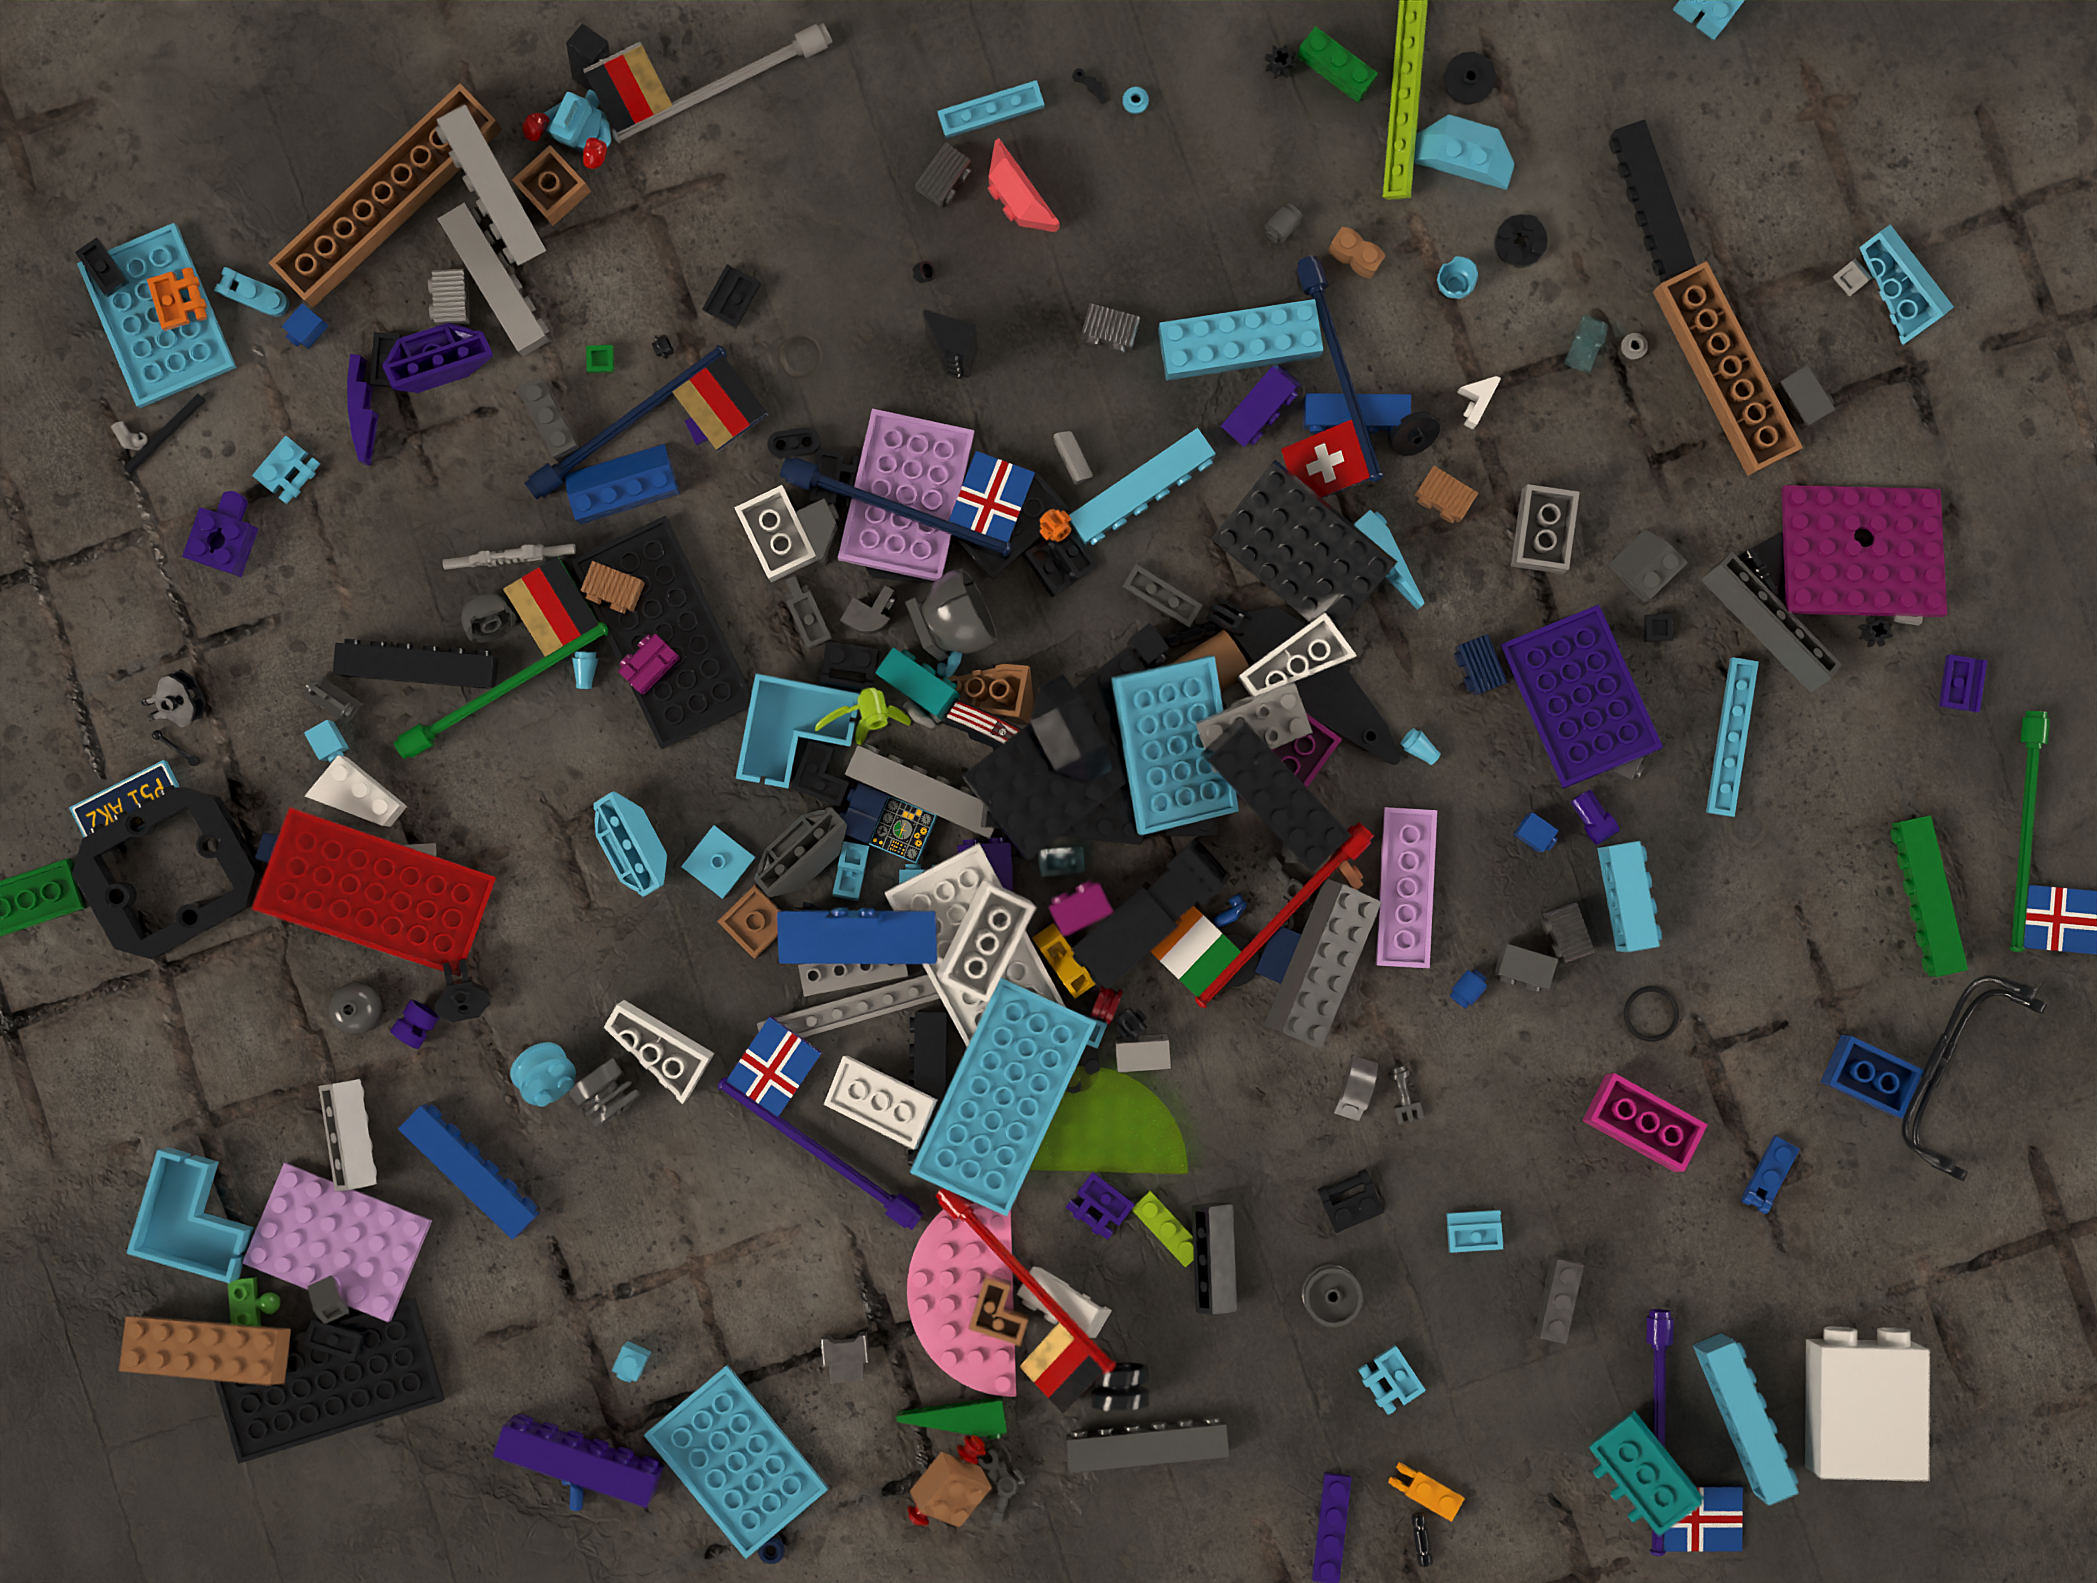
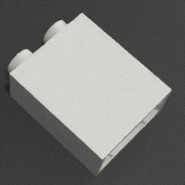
M1831 1326L1824 1327V1339H1806L1805 1467L1818 1477L1827 1479L1929 1481V1350L1910 1341V1330L1877 1328V1340H1857V1329Z

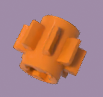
M1051 509L1041 517L1040 527L1042 529L1039 532L1047 541L1051 538L1052 541L1056 540L1059 542L1071 532V524L1069 523L1071 517L1064 510L1060 512L1059 510Z

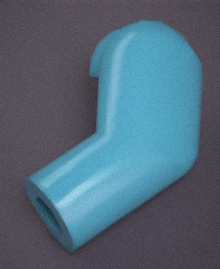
M949 650L947 664L939 663L937 666V676L946 678L953 676L961 663V652Z

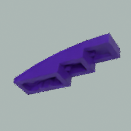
M350 354L347 378V403L351 436L358 461L370 466L379 415L373 410H369L373 387L364 382L367 360L361 355Z

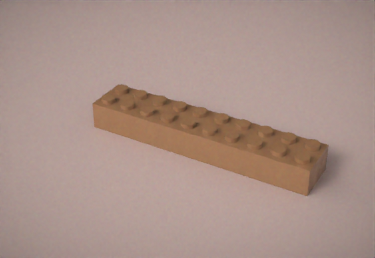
M461 84L457 85L269 262L275 271L311 307H315L462 168H456L449 155V152L452 151L449 143L443 144L436 132L435 127L439 126L437 124L438 118L466 105L487 144L502 131L497 121Z

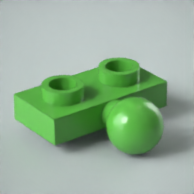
M257 1277L239 1278L228 1283L232 1324L261 1326L260 1309L264 1313L271 1314L280 1307L281 1300L273 1292H267L259 1298Z

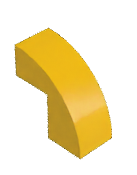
M1054 923L1032 937L1074 999L1095 985L1086 968L1079 966L1073 959L1072 955L1074 953Z

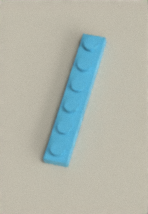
M1730 658L1706 813L1735 817L1758 661Z

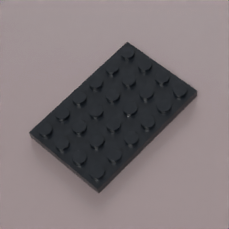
M1277 460L1271 463L1211 538L1309 622L1312 623L1326 613L1338 631L1397 563L1393 557Z

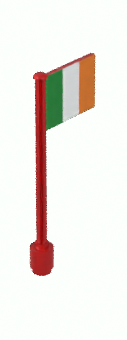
M1360 822L1355 826L1351 825L1347 829L1351 837L1336 850V853L1242 952L1194 905L1180 917L1182 919L1180 925L1150 952L1196 996L1195 1002L1198 1006L1207 1008V1003L1344 860L1347 861L1351 858L1355 861L1371 844L1370 840L1374 835Z

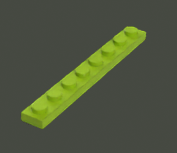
M1428 0L1399 1L1383 197L1387 200L1411 198Z

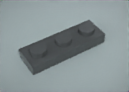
M1137 564L1122 586L1128 592L1187 628L1191 626L1203 606Z

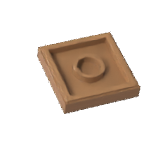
M755 884L717 922L756 959L778 937L777 913L781 909Z

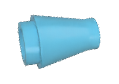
M575 651V657H572L576 688L592 689V682L598 663L596 652Z
M1411 729L1401 741V745L1405 747L1404 751L1426 761L1430 765H1433L1441 755L1421 730Z

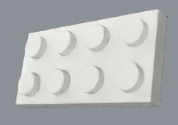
M843 1056L824 1105L912 1149H917L937 1099L849 1056Z

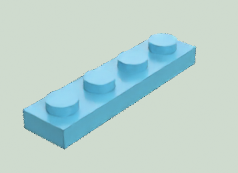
M1036 80L937 112L945 138H949L1044 108V102Z

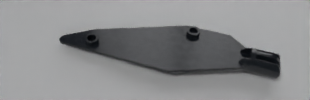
M1220 596L1216 599L1219 605L1214 604L1211 608L1214 614L1209 613L1206 619L1233 634L1255 664L1308 626L1277 607L1246 612ZM1343 663L1293 682L1298 690L1305 713L1387 763L1396 765L1400 762V755L1387 723ZM1367 733L1373 735L1374 739L1372 742L1367 740Z

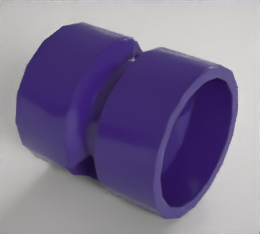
M411 999L403 1010L404 1017L397 1019L390 1032L403 1043L415 1049H420L427 1038L426 1031L432 1030L440 1017L429 1007Z

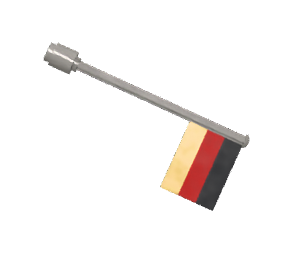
M824 23L820 25L814 24L794 34L796 40L792 41V44L672 103L641 42L583 71L614 127L612 131L614 140L622 143V140L797 54L798 56L803 54L805 58H808L827 49V45L833 42Z

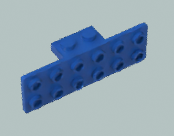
M835 908L832 911H779L777 913L779 963L781 964L937 963L935 911H874L873 908L848 911L846 908Z

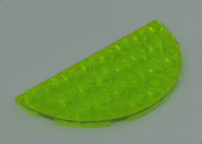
M1077 1065L1067 1086L1075 1087L1080 1081L1082 1085L1081 1090L1077 1093H1070L1067 1089L1065 1090L1029 1170L1188 1174V1160L1185 1144L1175 1119L1159 1097L1138 1080L1110 1068L1100 1066V1071L1089 1075L1085 1071V1065Z

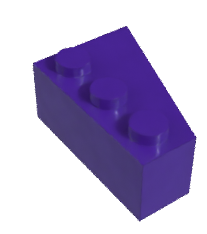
M1281 365L1272 366L1221 427L1243 447L1249 443L1255 445L1263 435L1261 430L1267 423L1271 426L1281 415L1278 411L1285 404L1288 406L1297 397L1298 393L1296 391L1302 384Z

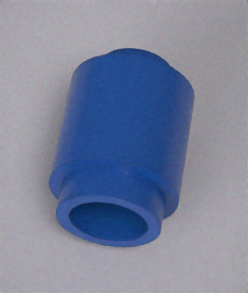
M1476 969L1473 972L1466 970L1451 988L1452 993L1449 996L1466 1009L1469 1004L1472 1006L1488 987L1484 983L1487 978Z

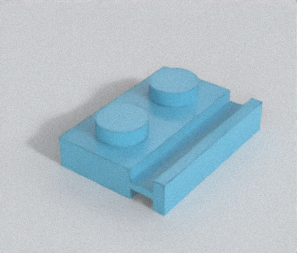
M1501 1210L1446 1213L1449 1252L1503 1249Z

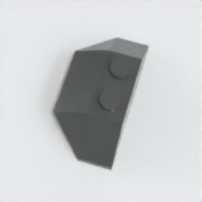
M832 807L802 814L764 850L759 863L758 873L754 876L755 882L768 897L802 890L840 854L847 824Z

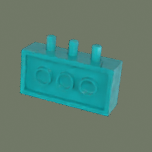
M1635 1410L1631 1411L1591 1442L1589 1449L1601 1462L1599 1466L1593 1469L1594 1475L1598 1479L1607 1473L1612 1476L1619 1485L1610 1492L1612 1498L1617 1501L1626 1494L1636 1507L1627 1514L1633 1523L1644 1517L1657 1535L1660 1536L1702 1505L1704 1498Z

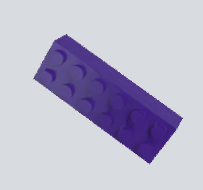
M525 1414L513 1415L503 1425L493 1454L495 1458L647 1508L655 1495L664 1465L659 1464V1460L654 1457L644 1456V1458L633 1455L634 1452L630 1449L619 1447L617 1450L608 1447L609 1443L600 1439L590 1441L584 1439V1435L579 1432L568 1431L566 1433L558 1430V1426L555 1424L543 1422L542 1425L533 1422V1418Z

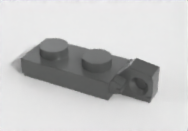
M795 576L786 579L785 581L791 592L785 595L786 602L808 650L831 640L832 637L811 591H809L807 586L801 588Z

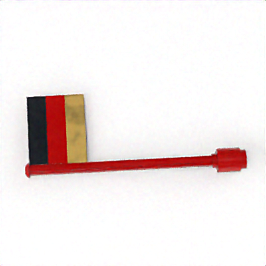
M942 1188L936 1194L939 1200L938 1204L955 1222L959 1219L962 1222L966 1221L1059 1321V1324L1019 1367L1061 1413H1065L1102 1373H1109L1114 1369L1115 1361L1112 1362L980 1221L973 1213L972 1207L975 1203Z

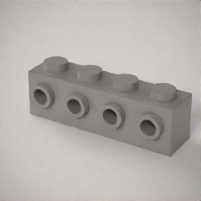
M907 964L798 965L804 996L909 976Z
M360 1079L318 1086L335 1191H346L377 1184V1169L372 1157L373 1144L368 1131L369 1119L365 1111L364 1089Z

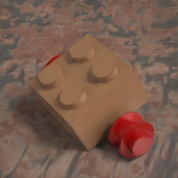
M975 1435L964 1436L965 1445L958 1444L956 1447L959 1457L941 1451L910 1490L916 1506H908L907 1511L909 1519L914 1524L927 1526L929 1524L928 1516L961 1527L992 1487L982 1468L975 1465L979 1462L977 1455H985L986 1453L985 1444L979 1437Z

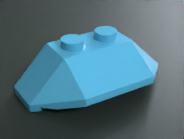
M1447 115L1416 134L1414 163L1507 190L1514 162L1499 129Z
M614 791L595 802V835L619 881L632 890L637 891L642 897L663 886L667 853L643 808Z

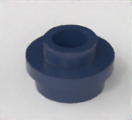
M771 1537L758 1548L759 1558L767 1564L778 1563L783 1558L785 1552L783 1542L777 1537ZM770 1545L774 1546L776 1553H768L767 1547Z

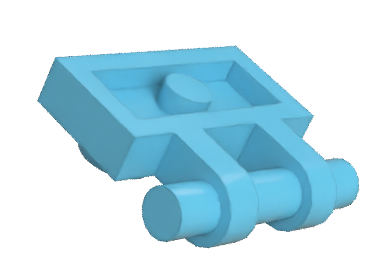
M285 436L252 476L273 493H276L282 486L285 490L279 498L288 504L293 496L296 498L301 492L299 489L308 478L312 479L316 474L314 471L320 463L312 457L305 465L302 461L308 453L289 437ZM297 468L300 472L290 483L287 479Z
M1395 1344L1373 1359L1378 1366L1377 1370L1372 1372L1367 1364L1362 1365L1358 1369L1363 1377L1362 1382L1366 1387H1370L1376 1396V1403L1379 1407H1383L1388 1415L1396 1410L1392 1403V1400L1398 1397L1402 1404L1405 1405L1426 1391ZM1383 1377L1386 1378L1392 1387L1386 1392L1378 1382Z

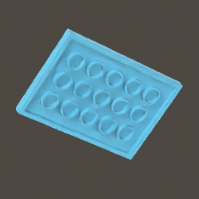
M175 223L108 250L130 282L109 297L103 294L83 263H77L137 407L142 408L237 368L181 233ZM191 267L194 275L199 279L200 286L198 289L201 298L205 299L207 308L205 312L207 319L197 321L195 312L187 313L190 324L164 331L160 325L147 279L171 271L176 274L177 280L184 279L182 269ZM188 290L181 291L184 303L191 301Z
M1210 655L1113 677V688L1138 834L1144 835L1238 812L1236 792L1218 772L1215 773L1212 770L1211 765L1201 755L1205 749L1195 724L1197 721L1223 711L1215 656Z
M728 1365L723 1367L644 1434L745 1559L829 1488Z

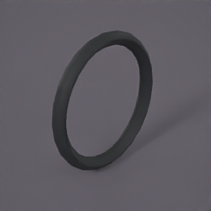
M1656 986L1640 988L1628 998L1625 1004V1024L1629 1031L1640 1040L1647 1042L1663 1040L1675 1030L1678 1024L1679 1008L1677 1002L1668 991ZM1642 993H1660L1670 1001L1673 1007L1674 1017L1672 1024L1661 1035H1642L1631 1024L1629 1018L1630 1006L1633 1000Z

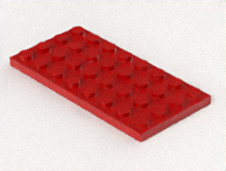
M289 807L252 909L443 972V963L449 962L452 968V975L460 977L459 960L467 959L496 877Z

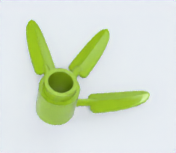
M868 688L863 690L857 697L858 704L851 707L843 706L832 711L816 724L815 730L818 731L835 719L860 709L862 719L856 728L855 741L858 745H861L869 729L875 730L888 724V717L908 726L911 725V719L897 707H886L882 691Z

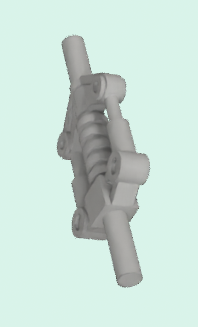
M538 544L523 545L521 548L504 550V552L500 550L498 553L496 551L491 553L490 551H480L476 555H469L467 557L443 559V568L447 570L476 566L498 567L499 564L504 565L505 562L507 564H512V562L538 563L546 561V557L576 554L575 544L549 547Z

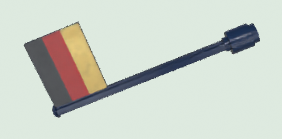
M716 345L717 348L556 465L555 463L551 466L547 462L528 476L529 480L524 484L537 500L540 497L545 498L564 484L561 479L565 476L566 472L673 394L717 452L766 417L768 413L725 359L727 356L725 349L720 345Z

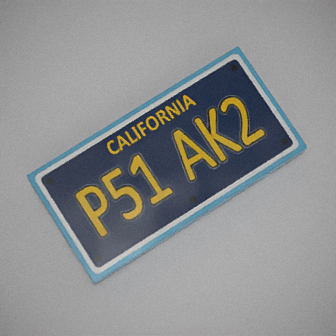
M162 760L69 807L83 837L90 835L88 830L101 823L106 826L114 822L112 817L125 810L128 813L136 810L137 807L135 805L147 798L154 800L160 797L159 791L168 786L174 785L175 788L180 786L167 760ZM141 817L136 819L135 825L137 829L142 831L145 827V822Z

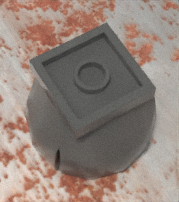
M960 568L948 572L933 582L924 601L919 602L916 598L905 602L923 648L938 661L949 658L948 650L972 654L986 650L998 641L992 617L983 597L965 569Z

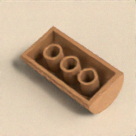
M1222 630L1170 663L1175 664L1210 655L1215 656L1220 694L1240 682L1237 677L1249 669V665L1241 651L1225 630Z

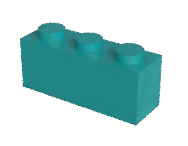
M893 647L875 673L882 680L943 721L954 700L961 697L955 690L957 685L946 677L941 681L934 676L936 671L929 665L923 663L920 666L914 662L916 657L905 649L899 652Z

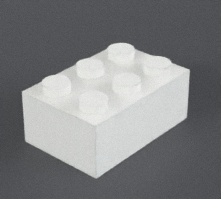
M782 485L734 507L771 583L818 561Z

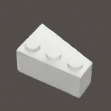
M1032 1267L1030 1274L1089 1338H1096L1112 1310L1107 1307L1101 1308L1092 1302L1089 1296L1084 1293L1081 1295L1069 1287V1284L1044 1269ZM1022 1284L1017 1293L1018 1296L1023 1298L1022 1303L1034 1311L1036 1308L1040 1309L1045 1313L1043 1316L1045 1319L1057 1325L1059 1321Z

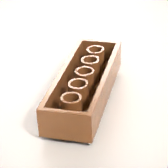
M127 1316L119 1371L265 1385L285 1383L291 1329L152 1316Z

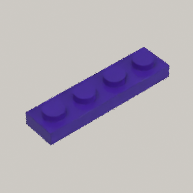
M1324 1472L1312 1581L1323 1583H1339L1352 1479L1350 1475Z

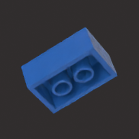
M1841 1035L1820 1083L1891 1116L1903 1118L1924 1070L1857 1038Z

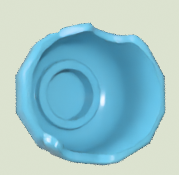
M1455 256L1451 262L1443 264L1437 276L1439 290L1448 298L1461 299L1473 292L1478 281L1476 265L1469 258Z

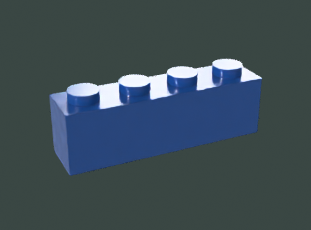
M1306 393L1303 398V429H1310V433L1318 434L1352 419L1344 394ZM1356 394L1369 434H1377L1378 430H1388V434H1390L1394 426L1398 427L1401 424L1400 420L1403 417L1411 414V395Z

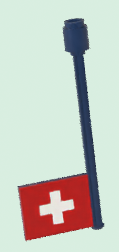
M1307 256L1297 262V273L1304 294L1310 295L1316 301L1317 312L1352 419L1282 448L1281 451L1287 470L1323 499L1367 480L1377 482L1383 478L1384 473L1380 471L1324 296L1325 289L1329 284L1322 262L1318 260L1317 256Z

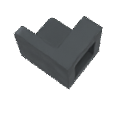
M332 1275L307 1286L314 1312L324 1324L350 1313L347 1303L339 1295L335 1278Z

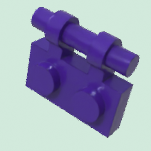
M1092 1171L1077 1191V1194L1084 1201L1079 1205L1071 1199L1065 1208L1073 1213L1072 1216L1078 1221L1081 1219L1089 1225L1093 1233L1096 1235L1100 1234L1108 1240L1114 1231L1107 1227L1106 1224L1112 1220L1119 1226L1135 1204ZM1091 1205L1103 1213L1099 1220L1087 1211Z

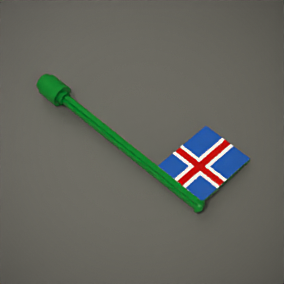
M2026 711L2025 717H2022L2020 743H2026L2027 760L2012 941L2009 949L2013 952H2023L2026 948L2097 954V891L2029 885L2039 754L2042 744H2048L2050 719H2047L2048 712Z

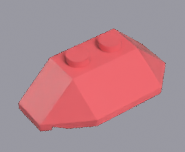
M1000 138L995 140L989 172L990 186L988 187L993 198L996 201L998 199L1002 201L1005 206L1003 211L1011 222L1015 220L1019 226L1052 232L1059 230L1060 222Z

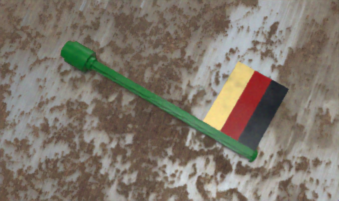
M558 556L503 588L545 657L431 726H424L422 723H419L400 734L398 739L394 741V745L402 758H414L434 746L433 739L436 738L435 735L600 636L608 635V627L605 623L598 622Z

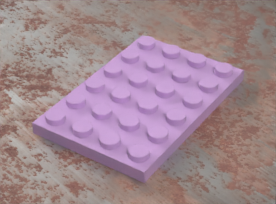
M872 409L854 487L949 521L964 482L974 438V430ZM851 498L838 561L936 581L943 576L952 535Z
M284 1163L242 1263L305 1289H308L307 1286L332 1275L335 1278L339 1295L347 1303V1306L389 1322L392 1320L432 1220L354 1189L335 1191L332 1180L292 1164Z

